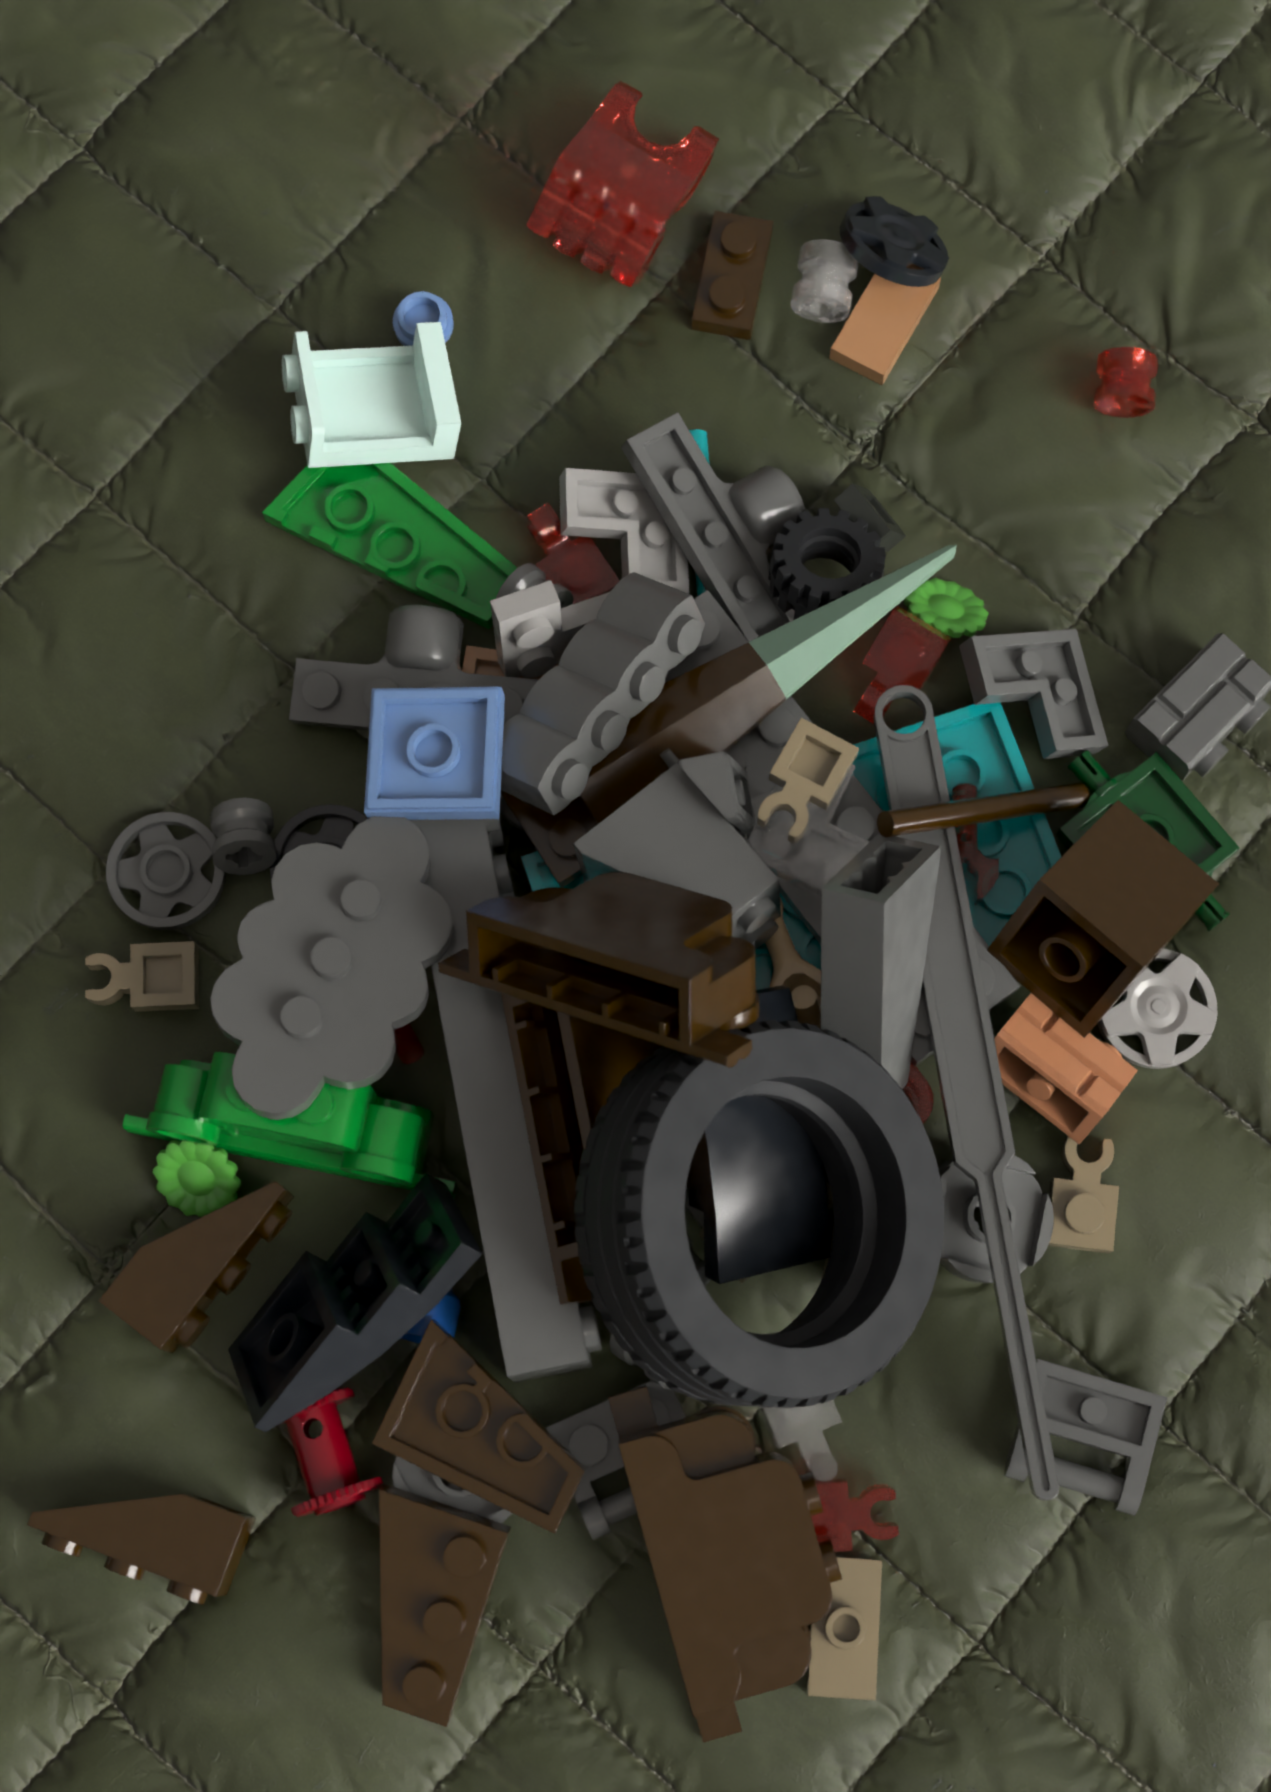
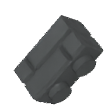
M1218 632L1132 719L1125 734L1146 756L1151 757L1157 752L1181 781L1193 770L1203 778L1229 751L1221 742L1236 727L1243 734H1247L1269 711L1271 706L1263 699L1271 690V676L1254 660L1248 659L1245 656V652L1224 633L1220 634Z

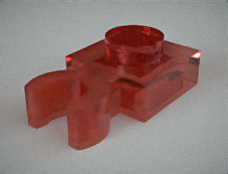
M846 1478L815 1481L823 1513L811 1516L818 1542L831 1539L835 1552L853 1551L851 1535L853 1530H863L867 1535L878 1540H888L899 1535L896 1522L877 1523L870 1517L871 1508L876 1502L896 1499V1491L892 1486L885 1484L872 1485L866 1488L859 1497L849 1498Z

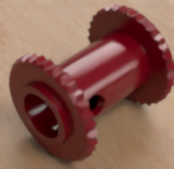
M350 1388L332 1391L324 1398L279 1424L286 1423L310 1499L291 1508L292 1514L296 1517L312 1513L315 1516H319L366 1499V1494L380 1489L383 1484L381 1477L362 1482L360 1480L337 1405L355 1397L353 1390ZM319 1420L323 1430L319 1437L313 1439L309 1429L313 1422Z

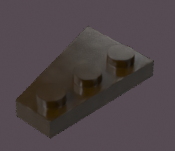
M431 1319L372 1444L555 1534L586 1468L435 1319Z
M383 1484L379 1489L382 1705L447 1727L452 1717L511 1527Z

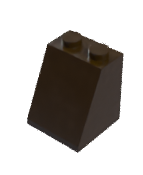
M1117 800L1039 879L988 947L987 951L1003 964L1019 983L1085 1038L1188 922L1219 883L1127 806Z

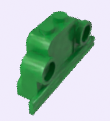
M214 1052L211 1064L194 1060H181L180 1065L165 1064L154 1111L149 1113L148 1119L125 1114L123 1121V1130H127L128 1133L167 1141L177 1140L211 1145L215 1148H223L230 1154L412 1191L424 1176L421 1174L434 1114L432 1111L419 1106L381 1098L376 1094L371 1085L356 1089H345L324 1083L319 1095L310 1107L298 1115L279 1120L260 1117L245 1107L235 1090L232 1066L236 1054ZM437 1178L440 1181L446 1183L449 1191L455 1199L458 1189L457 1183L455 1181Z

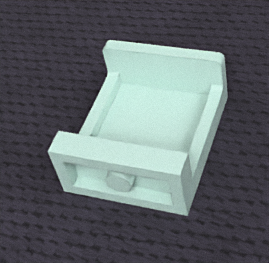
M441 322L417 323L413 346L311 351L307 331L294 332L292 354L282 355V379L285 392H295L297 406H291L290 412L292 438L294 444L304 443L308 468L454 459L461 419Z

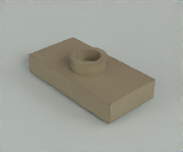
M836 1557L842 1580L830 1583L832 1604L828 1613L818 1622L810 1624L812 1653L808 1667L806 1694L808 1696L876 1701L882 1560Z

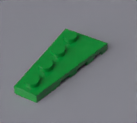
M391 463L308 468L307 465L262 512L265 522L487 629H490L493 625L490 600L496 599L505 580L517 569L513 563Z

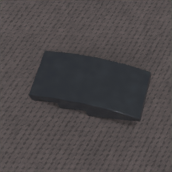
M780 985L756 990L759 995V1017L755 1022L772 1020L777 1022L786 1020L798 1022L789 987ZM748 1095L730 1100L713 1117L697 1144L688 1172L689 1206L704 1212L705 1277L718 1284H723L829 1258L830 1242L825 1167L810 1137L786 1110L765 1096Z
M425 1173L387 1222L365 1212L327 1261L305 1251L229 1347L228 1352L255 1428L264 1432L269 1431L330 1394L385 1353L442 1300L482 1255L446 1183Z

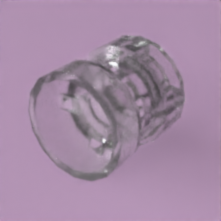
M822 239L806 242L801 247L798 270L802 276L801 280L793 286L790 302L791 309L799 316L822 323H837L849 317L852 293L848 286L857 277L859 262L849 253L843 243Z

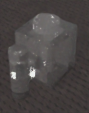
M833 1400L807 1407H759L775 1448H782L796 1442L806 1465L807 1473L812 1472L815 1480L829 1481L836 1476L838 1464L832 1456L822 1430L842 1423Z

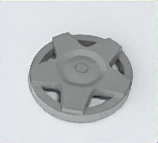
M1163 949L1153 960L1168 964L1158 973H1154L1149 968H1146L1123 994L1122 1001L1112 1006L1097 1023L1106 1043L1114 1046L1124 1060L1143 1068H1170L1191 1059L1207 1044L1217 1021V999L1207 975L1191 958L1168 949ZM1193 981L1202 995L1203 1004L1190 997ZM1180 1034L1198 1035L1187 1049L1175 1054L1177 1037ZM1137 1035L1141 1040L1144 1054L1128 1047L1118 1036Z

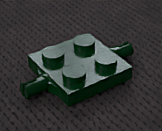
M1089 750L1082 753L1080 758L1077 757L1068 766V769L1076 775L1092 794L1085 808L1060 827L1056 834L1068 849L1117 800L1127 806L1209 876H1212L1214 870L1235 855L1240 849L1157 752L1133 771L1116 775L1114 778L1107 774L1090 754ZM1212 894L1194 913L1207 928L1208 932L1230 915Z

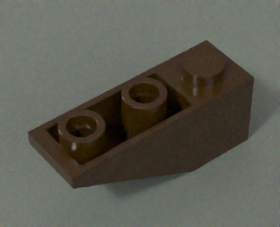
M274 1181L140 1247L99 1299V1302L160 1350L173 1353L179 1345L187 1349L195 1342L209 1323L210 1317L204 1312L220 1292H223L226 1296L231 1294L245 1278L251 1268V1263L246 1258L259 1241L264 1239L267 1243L271 1242L287 1224L292 1215V1211L287 1206L294 1196Z
M179 1494L32 1512L27 1525L46 1532L42 1544L76 1557H80L83 1547L107 1555L104 1568L140 1581H142L145 1571L152 1572L170 1579L166 1589L167 1592L195 1603L204 1604L208 1594L215 1597L227 1595L256 1517L197 1495Z

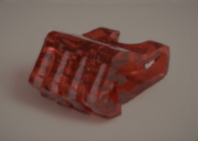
M619 81L613 86L593 116L558 158L526 226L534 233L545 238L557 234L552 245L560 252L571 257L584 252L580 261L586 267L603 274L604 271L609 270L613 266L610 276L623 285L633 287V285L640 282L652 264L654 255L664 238L663 235L667 230L664 227L675 212L685 206L704 177L719 138L700 126H694L689 135L677 144L662 146L648 141L637 131L634 122L636 105L643 96L642 92L623 81Z

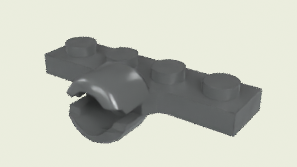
M678 412L627 439L621 446L622 451L703 586L711 593L745 638L750 642L793 621L795 611L791 609L784 613L778 607L779 597L772 598L769 590L770 580H768L770 565L766 556V551L774 546L777 533L781 534L783 525L789 519L796 523L798 514L805 511L802 498L789 476L781 469L766 465L734 483H723L715 475Z
M404 605L394 608L389 614L385 654L378 663L367 665L296 658L289 720L295 724L369 730L372 688L502 687L505 694V723L511 717L520 713L527 695L538 679L463 672L459 664L464 627L461 619L454 612L444 608L427 605Z

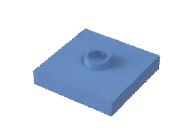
M502 687L372 688L364 814L368 819L373 816L405 817L408 820L499 819L505 694Z

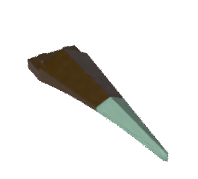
M947 545L664 683L660 695L639 714L630 718L622 743L601 762L592 766L587 785L581 795L559 813L552 815L501 790L502 798L560 888L565 887L582 876L573 843L669 769L660 756L665 749L669 748L679 760L722 751L727 753L822 668L954 558L957 545Z

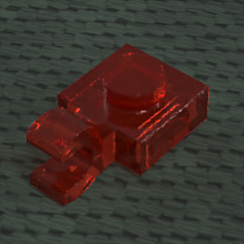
M548 502L527 515V519L531 523L527 528L547 556L536 563L535 566L545 572L546 581L551 580L553 584L559 583L572 592V605L608 593L620 581L591 537H578L571 541L568 536L561 535L560 519Z
M895 607L862 662L878 673L862 695L853 712L874 724L873 716L876 703L886 690L898 685H909L921 690L952 638L903 608ZM894 700L890 701L885 705L882 714L883 717L887 713L888 709L890 708Z

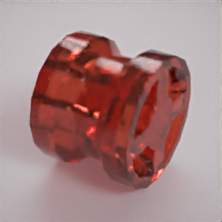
M1116 347L1100 353L1097 358L1096 372L1101 378V385L1096 388L1094 393L1093 405L1095 409L1103 414L1122 418L1139 417L1152 412L1156 404V393L1150 386L1151 380L1156 377L1158 372L1159 360L1157 356L1148 350L1135 347Z

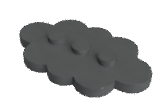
M370 817L355 827L347 837L342 849L317 842L300 845L289 851L279 861L274 870L271 881L274 900L262 903L250 910L241 921L237 937L243 959L223 971L215 981L210 999L212 1014L224 1036L240 1046L232 1066L235 1090L245 1107L260 1117L279 1120L298 1115L310 1107L319 1095L324 1083L345 1089L367 1087L379 1080L392 1065L395 1055L396 1044L393 1030L417 1019L426 1007L429 990L424 969L439 961L450 947L454 930L449 905L439 892L425 884L431 866L427 839L419 826L405 817Z

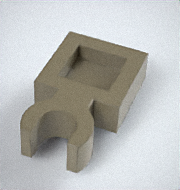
M800 718L769 774V780L783 787L781 792L769 795L761 803L758 811L757 825L764 828L773 813L781 810L787 811L795 820L789 831L787 841L792 844L797 843L803 837L807 828L809 818L807 805L811 802L827 811L855 761L859 748Z
M195 941L130 944V962L120 963L116 958L105 953H96L85 958V965L90 970L99 971L104 969L109 970L111 973V980L105 988L85 990V998L93 1004L101 1006L111 1005L120 1000L124 994H130V1007L135 1012L199 1009V946Z
M1069 1136L1063 1142L1061 1158L1065 1168L1070 1172V1179L1053 1178L1050 1181L1049 1198L1053 1206L1054 1224L1048 1246L1107 1254L1114 1251L1119 1186L1100 1184L1101 1173L1111 1165L1114 1158V1145L1111 1139L1100 1141L1098 1159L1092 1163L1085 1162L1079 1158L1077 1143Z

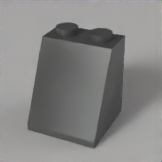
M678 763L573 843L584 882L604 873L625 872L725 900L732 906V937L750 942L755 947V950L766 943L779 928L778 924L774 921L781 917L779 879L689 778Z

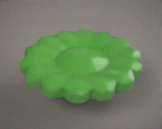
M936 577L925 581L903 601L904 605L908 607V615L916 618L920 626L929 628V630L938 635L948 634L953 638H960L962 635L971 637L977 631H982L989 614L983 607L984 601L976 597L971 589L962 587L955 581H944Z
M172 1140L167 1144L166 1149L161 1150L156 1156L157 1165L153 1169V1174L158 1180L157 1190L166 1196L169 1206L179 1208L185 1216L197 1215L203 1217L237 1200L236 1191L241 1187V1180L236 1176L238 1167L235 1162L228 1160V1153L223 1148Z

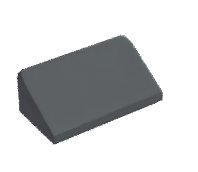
M722 751L677 761L678 765L725 819L744 834L755 833L754 829L757 826L747 771L729 754Z

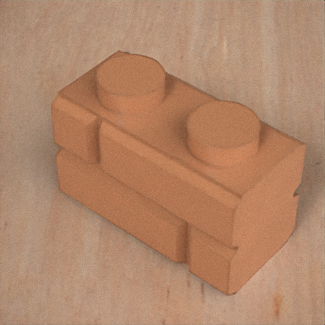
M1032 993L1029 994L994 1038L1003 1086L1077 1144H1080L1098 1124L1138 1071L1122 1058L1120 1052L1114 1046L1098 1040L1091 1033L1084 1038Z

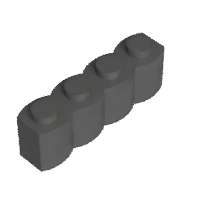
M635 572L628 574L614 586L604 600L597 618L588 622L575 634L567 645L558 666L550 669L537 681L527 695L520 713L504 723L501 770L502 791L552 815L562 811L581 795L587 785L592 766L601 762L622 743L630 718L639 714L660 695L668 670L681 663L699 645L705 622L692 595Z

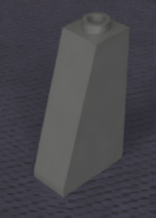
M879 833L822 888L821 1030L827 1029L835 1032L840 1038H846L855 1043L860 1050H865L877 1063H880L888 1071L891 1077L903 1089L908 1083L941 846L896 836L883 837Z

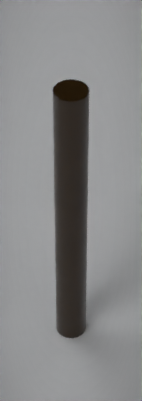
M1072 783L887 810L879 813L877 828L883 837H893L1083 808L1089 801V791L1083 783Z

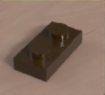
M720 211L714 212L692 316V330L751 340L774 221Z

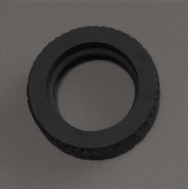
M772 1020L754 1022L742 1029L726 1031L752 1040V1051L746 1059L739 1058L737 1064L732 1068L661 1046L654 1051L652 1056H646L638 1062L636 1067L622 1078L619 1087L614 1088L607 1097L606 1105L601 1107L596 1116L594 1127L589 1132L586 1148L583 1150L580 1161L574 1210L578 1255L587 1288L591 1292L592 1301L597 1311H600L605 1326L611 1334H614L616 1342L623 1351H628L632 1360L641 1369L647 1370L648 1374L658 1382H665L668 1388L696 1400H706L708 1403L730 1406L793 1408L826 1403L834 1400L838 1395L844 1396L854 1391L857 1386H862L870 1381L876 1372H881L889 1364L890 1360L899 1353L907 1339L910 1338L930 1299L938 1273L944 1234L943 1194L937 1161L919 1115L898 1083L865 1050H860L850 1040L840 1038L837 1033L827 1029L821 1030L812 1024ZM748 1095L765 1096L777 1103L808 1134L824 1164L830 1184L834 1211L831 1252L824 1276L817 1291L795 1320L780 1332L770 1334L745 1332L734 1324L713 1301L695 1268L685 1226L686 1182L697 1144L713 1117L727 1102Z

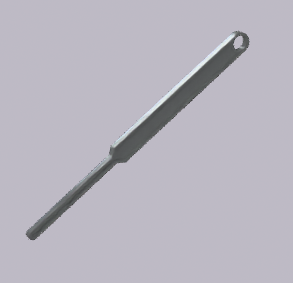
M898 685L886 690L876 703L873 720L889 810L949 802L934 713L929 698L918 688L909 685ZM898 698L910 699L917 703L924 715L921 727L908 734H901L891 730L885 724L882 716L883 709L887 703ZM955 827L900 835L896 837L941 846L922 981L923 998L953 1163L975 1182L1031 1492L1039 1500H1052L1059 1492V1482L1002 1174L1015 1154V1148Z

